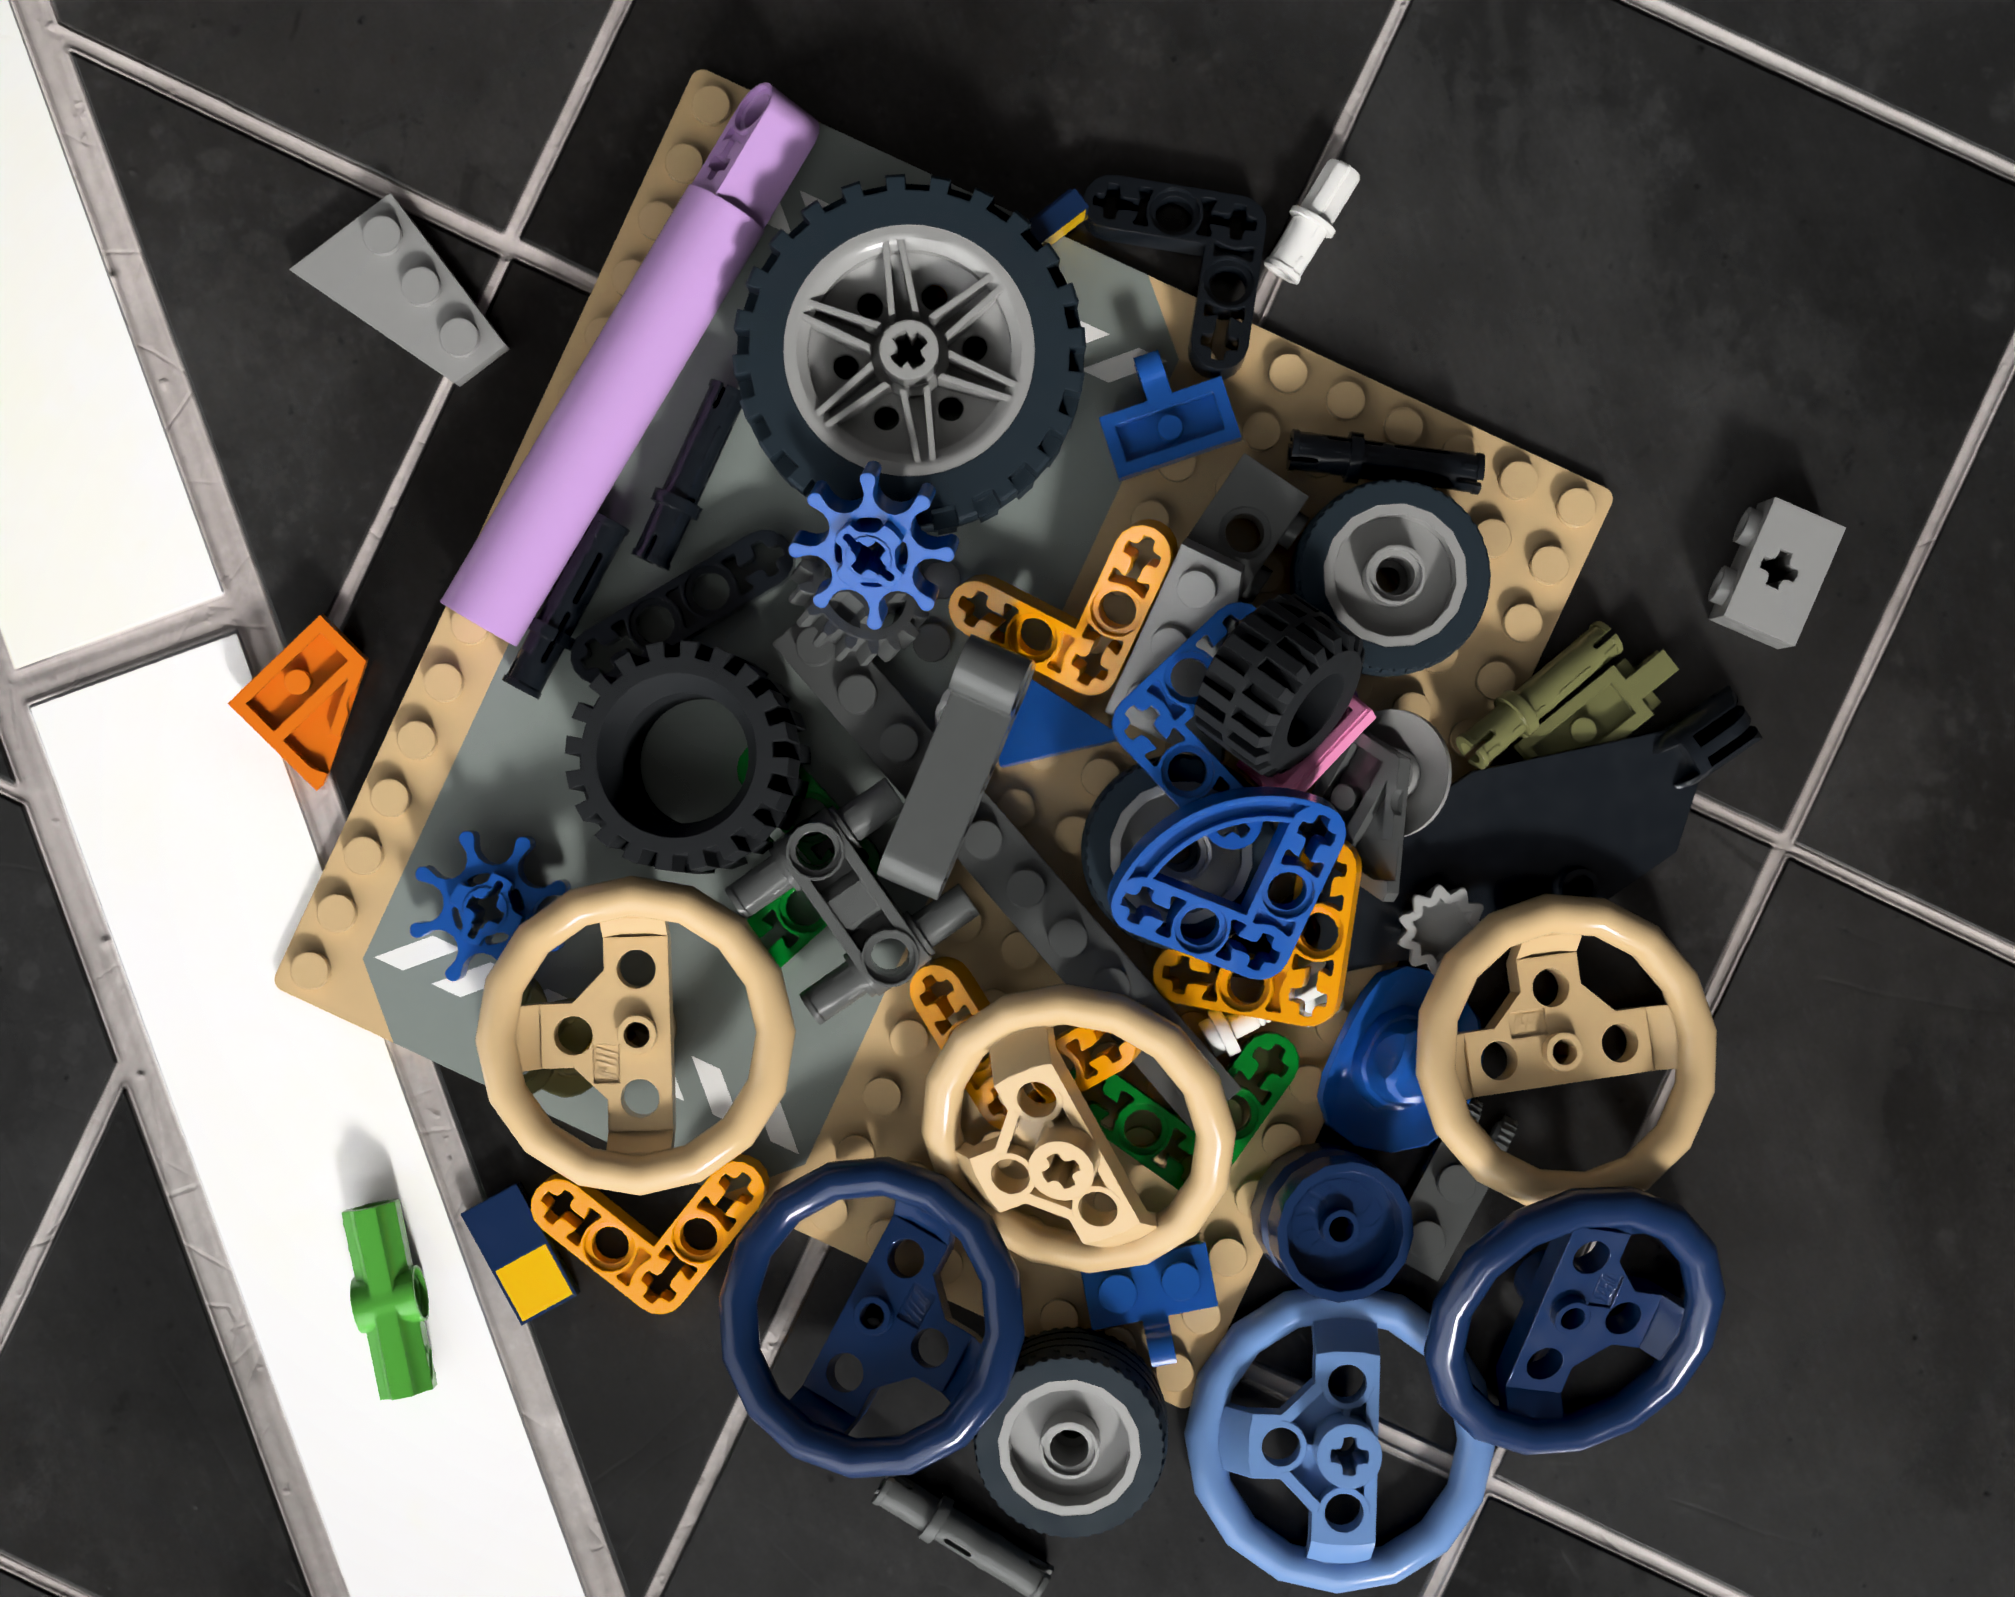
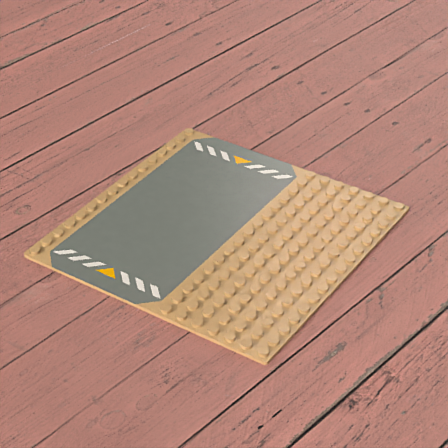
M698 70L691 76L480 533L689 184L693 183L737 107L750 91L749 89L708 70ZM819 122V134L813 148L765 226L764 233L598 510V513L629 529L630 532L623 539L601 580L600 586L594 593L571 636L572 638L576 639L585 630L750 533L759 530H773L783 535L791 544L799 530L816 534L829 530V523L824 514L811 507L807 502V498L794 487L792 488L779 474L758 444L759 442L745 418L743 409H741L698 503V506L703 510L697 521L690 520L673 557L670 570L661 569L656 564L652 565L631 554L655 506V502L651 500L652 494L656 487L663 488L706 395L710 380H719L724 383L723 387L725 388L728 384L740 390L738 381L734 376L732 355L737 354L738 336L734 330L737 309L744 310L749 294L745 283L753 266L761 269L772 253L768 243L780 229L784 230L787 234L795 229L803 221L801 210L815 200H818L823 208L843 198L841 191L843 186L860 181L862 191L886 186L885 175L905 174L906 184L930 185L932 174ZM951 184V189L969 195H973L972 193ZM994 204V206L1012 216L1013 212ZM1065 236L1058 240L1052 247L1060 258L1059 269L1067 284L1073 283L1079 300L1077 310L1081 327H1085L1086 350L1083 372L1085 375L1072 427L1063 441L1059 454L1050 468L1047 467L1035 480L1032 489L1021 499L1018 500L1016 497L1000 508L998 515L982 523L980 520H976L957 527V532L948 533L955 534L959 538V546L950 563L958 569L961 576V584L974 575H991L1080 620L1113 546L1121 533L1139 520H1157L1172 530L1177 539L1179 550L1181 544L1196 525L1242 455L1246 453L1309 496L1300 509V512L1309 517V520L1288 550L1278 543L1263 565L1273 572L1253 602L1250 603L1242 597L1241 602L1252 604L1258 608L1261 604L1270 598L1273 600L1279 594L1288 593L1291 595L1290 568L1293 554L1304 529L1313 517L1341 493L1355 486L1377 481L1359 479L1357 484L1343 483L1342 476L1298 470L1287 471L1288 444H1292V441H1290L1292 429L1348 437L1352 431L1364 433L1365 440L1473 454L1484 453L1485 473L1483 481L1477 480L1482 485L1478 495L1470 494L1469 492L1434 488L1452 498L1470 515L1472 521L1477 525L1487 548L1491 572L1490 589L1483 615L1477 627L1467 641L1442 662L1430 668L1401 676L1380 677L1361 674L1356 688L1359 699L1371 708L1373 712L1385 709L1410 711L1425 718L1438 730L1450 754L1452 765L1451 784L1468 772L1477 770L1478 768L1471 765L1468 760L1486 742L1481 741L1463 756L1456 745V737L1461 733H1465L1481 718L1495 708L1494 700L1504 691H1515L1532 677L1612 505L1613 496L1610 490L1255 324L1251 326L1249 346L1242 367L1234 376L1223 380L1242 440L1119 482L1099 417L1146 402L1133 358L1158 350L1172 392L1210 380L1202 377L1193 369L1188 357L1196 297ZM937 285L929 286L922 294V303L929 310L936 311L947 302V293L942 287ZM874 295L863 296L857 306L858 312L862 317L872 320L878 318L883 310L881 300ZM1217 319L1212 341L1209 345H1204L1211 348V358L1223 360L1226 351L1231 350L1225 347L1226 329L1229 320ZM979 337L969 338L962 347L963 355L972 361L981 360L988 350L986 342ZM907 340L898 344L899 359L895 364L902 367L908 361L912 369L923 364L921 350L924 345L918 342L914 347H911ZM842 356L835 361L833 370L839 378L850 380L858 373L859 364L851 356ZM956 398L943 400L938 408L940 417L946 421L959 419L964 411L962 403ZM881 408L874 416V423L881 430H892L899 423V414L893 408ZM1235 519L1227 524L1225 535L1228 544L1233 549L1239 552H1251L1257 549L1260 542V533L1253 522L1247 519ZM926 532L929 535L939 537L938 532ZM1146 536L1139 543L1131 542V545L1139 550V556L1133 569L1125 576L1138 580L1142 569L1153 558L1161 560V556L1153 551L1154 539ZM764 543L758 544L753 548L756 553V560L742 569L738 567L736 557L724 563V566L737 577L742 595L754 588L745 577L757 570H764L769 577L780 571L776 561L784 555L781 547L770 550ZM801 557L796 558L795 568L801 562ZM931 558L918 563L923 569L921 574H924L930 564L942 560ZM828 567L824 577L830 578L832 572L830 567ZM1386 568L1380 569L1376 573V581L1379 587L1386 593L1394 591L1397 586L1396 574ZM1118 569L1116 570L1117 575L1124 576ZM707 574L696 582L693 596L700 608L716 610L726 603L729 597V586L722 576ZM790 578L779 588L689 640L699 642L710 648L718 647L747 660L768 672L767 677L771 681L784 687L792 697L787 702L788 707L793 711L801 713L807 729L798 733L799 743L809 746L811 749V765L803 766L840 807L883 778L888 780L902 802L905 803L906 799L772 645L775 640L796 623L806 610L805 606H798L789 602V596L799 584ZM1141 583L1149 590V584ZM552 589L550 590L549 594L547 595L546 599L544 600L543 604L541 605L540 609L538 610V612H537L535 618L538 617V615H539L541 609L543 608V606H544V604H545V602H546L548 596L550 595ZM1112 591L1106 594L1103 607L1110 620L1118 624H1129L1135 619L1136 607L1129 595L1120 591ZM984 592L978 593L973 598H967V600L975 605L972 615L976 618L981 619L988 613H994L1006 619L1005 623L999 628L1004 634L1007 624L1018 613V609L1014 606L1003 616L990 610L986 606L988 596ZM950 598L936 599L934 607L928 611V619L921 625L938 624L949 633L951 647L948 654L942 660L937 662L922 660L915 653L913 642L905 650L901 648L888 662H884L878 654L872 660L875 666L933 732L936 729V708L944 692L949 689L950 680L957 661L970 637L956 628L951 620L948 608ZM446 606L278 967L274 982L279 990L485 1085L475 1038L485 979L497 960L485 953L476 954L469 962L466 976L457 981H450L446 978L445 972L456 960L458 954V946L454 937L443 930H435L420 938H415L410 933V926L413 923L436 919L442 912L444 905L440 890L433 884L418 881L415 876L416 870L419 867L431 865L444 876L455 878L460 875L467 863L466 851L459 841V836L462 832L477 831L480 834L482 853L489 861L497 864H502L511 857L515 842L519 837L530 836L534 838L536 846L525 858L523 867L527 879L533 885L539 887H546L557 880L566 879L570 882L571 889L626 876H637L694 886L741 917L742 915L726 894L725 888L766 860L771 854L769 850L764 854L751 852L745 856L748 864L735 869L717 868L713 874H692L658 870L652 866L638 865L622 858L623 850L606 847L594 836L601 829L599 824L583 821L575 805L585 801L586 797L584 792L569 789L565 772L580 769V757L565 754L567 736L582 738L586 723L572 718L577 704L582 702L594 706L600 697L598 693L589 687L591 683L582 680L574 671L570 660L571 651L566 648L564 649L541 692L540 699H537L502 680L503 676L509 671L530 629H527L516 647ZM662 606L648 608L639 619L640 633L645 640L651 643L665 641L674 629L672 614ZM895 613L887 615L881 629L892 625ZM1029 618L1022 623L1021 634L1026 645L1038 651L1047 650L1051 647L1053 635L1047 623L1037 618ZM625 622L615 627V631L623 637L620 641L607 647L601 645L597 640L589 645L593 655L585 661L588 669L598 667L605 673H609L614 669L610 658L625 648H629L631 653L640 656L643 654V651L629 638ZM1092 626L1090 627L1091 631H1096ZM1101 636L1098 645L1086 657L1079 655L1080 658L1087 662L1085 673L1089 676L1095 677L1101 670L1108 672L1107 669L1100 665V660L1107 645L1113 639ZM1117 640L1123 646V641ZM1036 670L1034 671L1032 677L1034 681L1112 729L1111 721L1113 716L1104 711L1119 679L1110 689L1101 694L1086 695ZM691 700L678 704L666 711L649 730L641 751L640 770L642 781L652 802L671 819L680 823H692L712 817L728 806L741 789L742 785L738 780L737 765L739 757L748 745L744 731L732 712L716 700ZM1130 724L1124 730L1130 739L1133 740L1143 735L1157 748L1145 754L1147 759L1162 756L1166 749L1173 746ZM1118 741L1005 768L1000 767L998 759L985 790L986 794L1156 988L1153 982V968L1157 958L1167 949L1151 946L1134 939L1116 927L1106 917L1090 893L1081 861L1082 834L1091 807L1103 789L1115 777L1137 764V762L1122 748ZM1225 749V758L1222 764L1237 772L1252 787H1258L1237 767L1236 764L1240 759ZM1183 752V753H1179V754H1178V755H1180V754L1192 755V754H1190V753H1188V752ZM1318 778L1317 781L1306 791L1307 793H1312V791H1313L1314 787L1316 786V784H1317L1319 778ZM805 798L797 802L792 810V813L797 815L793 822L794 827L800 821L809 818L825 807L824 804L813 798ZM900 813L867 836L876 846L881 859ZM1273 822L1275 830L1279 822ZM776 828L770 837L776 841L785 833L780 828ZM810 832L805 835L811 836L816 835L820 832ZM830 838L813 846V850L821 858L824 857L828 848H831L833 851L835 850ZM1189 846L1169 861L1175 864L1184 862L1189 856ZM1303 847L1299 857L1291 850H1287L1284 855L1294 856L1300 860L1301 854L1306 848ZM797 848V851H798V853H799V856H800L805 862H807V863L810 864L811 862H810V861L806 858V856ZM861 848L859 852L864 857V859L867 860L869 856L867 852ZM957 859L942 894L959 883L976 906L980 915L934 946L933 948L936 953L932 958L953 957L962 962L970 970L990 1004L1005 994L1065 984ZM1286 872L1276 876L1268 894L1269 899L1275 903H1281L1293 895L1297 874ZM483 873L478 875L473 881L477 884H483L488 881L490 874ZM878 876V879L902 913L908 911L913 915L934 900ZM501 889L494 896L483 899L479 898L478 904L486 910L483 917L484 922L480 928L484 927L489 920L499 917L503 918L504 912L496 907L499 899L498 894ZM803 890L799 892L794 891L788 899L787 910L792 920L801 925H811L821 918ZM519 892L520 900H521L522 906L524 907V905H523V900H522L521 894H520V892ZM553 895L546 897L540 903L537 912L542 910L544 907L549 905L551 902L556 900L561 895ZM771 910L765 916L766 921L775 925L767 934L760 938L767 950L783 935L789 946H793L799 940L798 936L790 933L781 925L774 910ZM668 922L671 935L673 1013L677 1022V1035L674 1041L676 1091L675 1148L686 1145L724 1118L748 1079L756 1030L746 987L720 950L679 923ZM600 923L584 927L567 939L563 948L554 952L550 951L533 976L542 987L547 1002L578 998L604 970L603 937ZM1307 923L1303 929V934L1307 929ZM828 926L781 967L796 1029L786 1093L754 1144L741 1153L742 1155H750L759 1160L766 1168L770 1179L769 1191L756 1210L757 1212H759L776 1190L827 1162L888 1156L934 1171L921 1131L926 1076L940 1054L941 1049L913 1005L910 997L912 978L907 983L892 987L880 996L876 994L871 997L866 993L819 1025L804 1005L799 993L846 961L843 956L846 951ZM496 933L491 941L493 943L503 942L509 936L505 933ZM888 938L879 941L873 947L871 957L879 967L895 969L906 961L908 949L901 941ZM630 950L622 958L621 973L628 983L634 986H645L653 980L656 968L654 960L648 953L642 950ZM1184 956L1182 963L1170 966V976L1179 978V989L1185 991L1187 984L1195 981L1210 982L1214 984L1209 992V996L1217 998L1216 978L1218 974L1215 971L1205 973L1190 969V958ZM1399 961L1347 972L1343 992L1344 1008L1334 1014L1331 1019L1319 1025L1307 1027L1271 1021L1236 1039L1241 1048L1243 1043L1253 1034L1261 1031L1277 1032L1285 1036L1295 1046L1299 1056V1069L1291 1084L1232 1165L1229 1187L1196 1236L1182 1243L1205 1240L1218 1306L1168 1316L1177 1363L1158 1367L1151 1366L1143 1321L1094 1330L1105 1332L1108 1336L1112 1335L1117 1340L1126 1343L1130 1349H1134L1144 1359L1145 1364L1151 1368L1166 1402L1179 1408L1190 1407L1197 1374L1225 1336L1263 1255V1251L1253 1234L1251 1205L1258 1181L1275 1159L1299 1145L1315 1143L1325 1122L1317 1099L1322 1071L1338 1035L1363 988L1376 973L1397 967ZM1231 977V990L1240 1001L1253 1003L1262 996L1264 980ZM948 979L943 982L937 981L931 987L933 994L937 998L941 995H948L954 990ZM1166 1000L1212 1053L1198 1025L1199 1022L1209 1018L1207 1011L1210 1009L1177 1004ZM965 1006L947 1019L953 1026L964 1015L971 1012ZM1222 1012L1224 1016H1227V1015L1231 1014V1013ZM634 1022L628 1026V1035L638 1036L640 1046L645 1045L649 1040L648 1028L640 1022ZM1053 1026L1054 1036L1056 1037L1073 1026ZM1106 1032L1087 1050L1093 1059L1098 1053L1110 1046H1116L1118 1049L1120 1046ZM1275 1044L1269 1051L1262 1049L1260 1046L1254 1051L1253 1057L1257 1060L1259 1066L1250 1080L1241 1071L1234 1077V1080L1238 1084L1247 1087L1259 1102H1262L1269 1092L1257 1086L1263 1075L1269 1070L1279 1074L1285 1066L1279 1059V1053L1283 1048L1278 1044ZM990 1052L984 1055L983 1059L987 1058ZM1227 1052L1215 1058L1226 1068L1235 1055L1229 1057ZM1060 1054L1068 1070L1074 1066L1073 1062L1068 1057ZM1133 1061L1117 1073L1181 1118ZM636 1079L629 1082L626 1086L624 1098L627 1106L632 1111L638 1114H649L657 1109L659 1093L651 1082L644 1079ZM1031 1082L1023 1085L1026 1094L1034 1090ZM1102 1082L1082 1092V1095L1087 1103L1093 1100L1109 1110L1110 1114L1103 1118L1101 1122L1108 1127H1112L1118 1109L1130 1100L1132 1096L1125 1091H1121L1119 1100L1116 1103L1104 1094L1101 1089ZM594 1086L581 1095L569 1098H561L544 1090L533 1094L546 1114L607 1142L609 1132L608 1099ZM964 1088L960 1127L965 1141L974 1146L1000 1136L1002 1129L992 1126L985 1120ZM1234 1095L1227 1102L1235 1129L1237 1130L1247 1123L1250 1116V1108L1244 1098ZM998 1096L1000 1102L1004 1105V1103H1003V1101L1001 1100L1000 1096ZM1148 1110L1133 1112L1127 1117L1124 1124L1126 1138L1136 1145L1152 1143L1158 1138L1161 1131L1159 1118ZM1174 1128L1167 1147L1152 1159L1159 1164H1164L1165 1156L1168 1152L1183 1165L1184 1172L1181 1177L1186 1180L1191 1173L1193 1155L1188 1154L1176 1145L1175 1141L1183 1136L1184 1133ZM1108 1140L1146 1210L1157 1213L1170 1205L1179 1190ZM1003 1159L998 1161L1000 1170L1010 1178L1024 1179L1029 1176L1026 1167L1016 1160ZM742 1172L736 1178H732L727 1174L724 1175L730 1182L728 1190L723 1195L724 1197L735 1201L742 1193L749 1195L751 1198L754 1196L747 1189L752 1180L747 1174ZM709 1177L704 1179L702 1182H698L696 1184L702 1186ZM1090 1192L1084 1195L1087 1203L1096 1210L1107 1212L1117 1208L1114 1200L1102 1192ZM884 1196L838 1200L801 1220L794 1229L868 1263L894 1214L896 1200ZM1026 1203L1014 1207L1043 1225L1075 1231L1069 1219ZM956 1237L954 1249L940 1273L947 1300L984 1317L981 1281L961 1241ZM910 1239L903 1241L895 1252V1264L898 1270L908 1277L918 1274L924 1264L922 1248L918 1243ZM1009 1250L1020 1272L1026 1337L1029 1338L1034 1334L1038 1335L1042 1331H1049L1053 1328L1082 1327V1329H1092L1080 1271L1030 1262Z

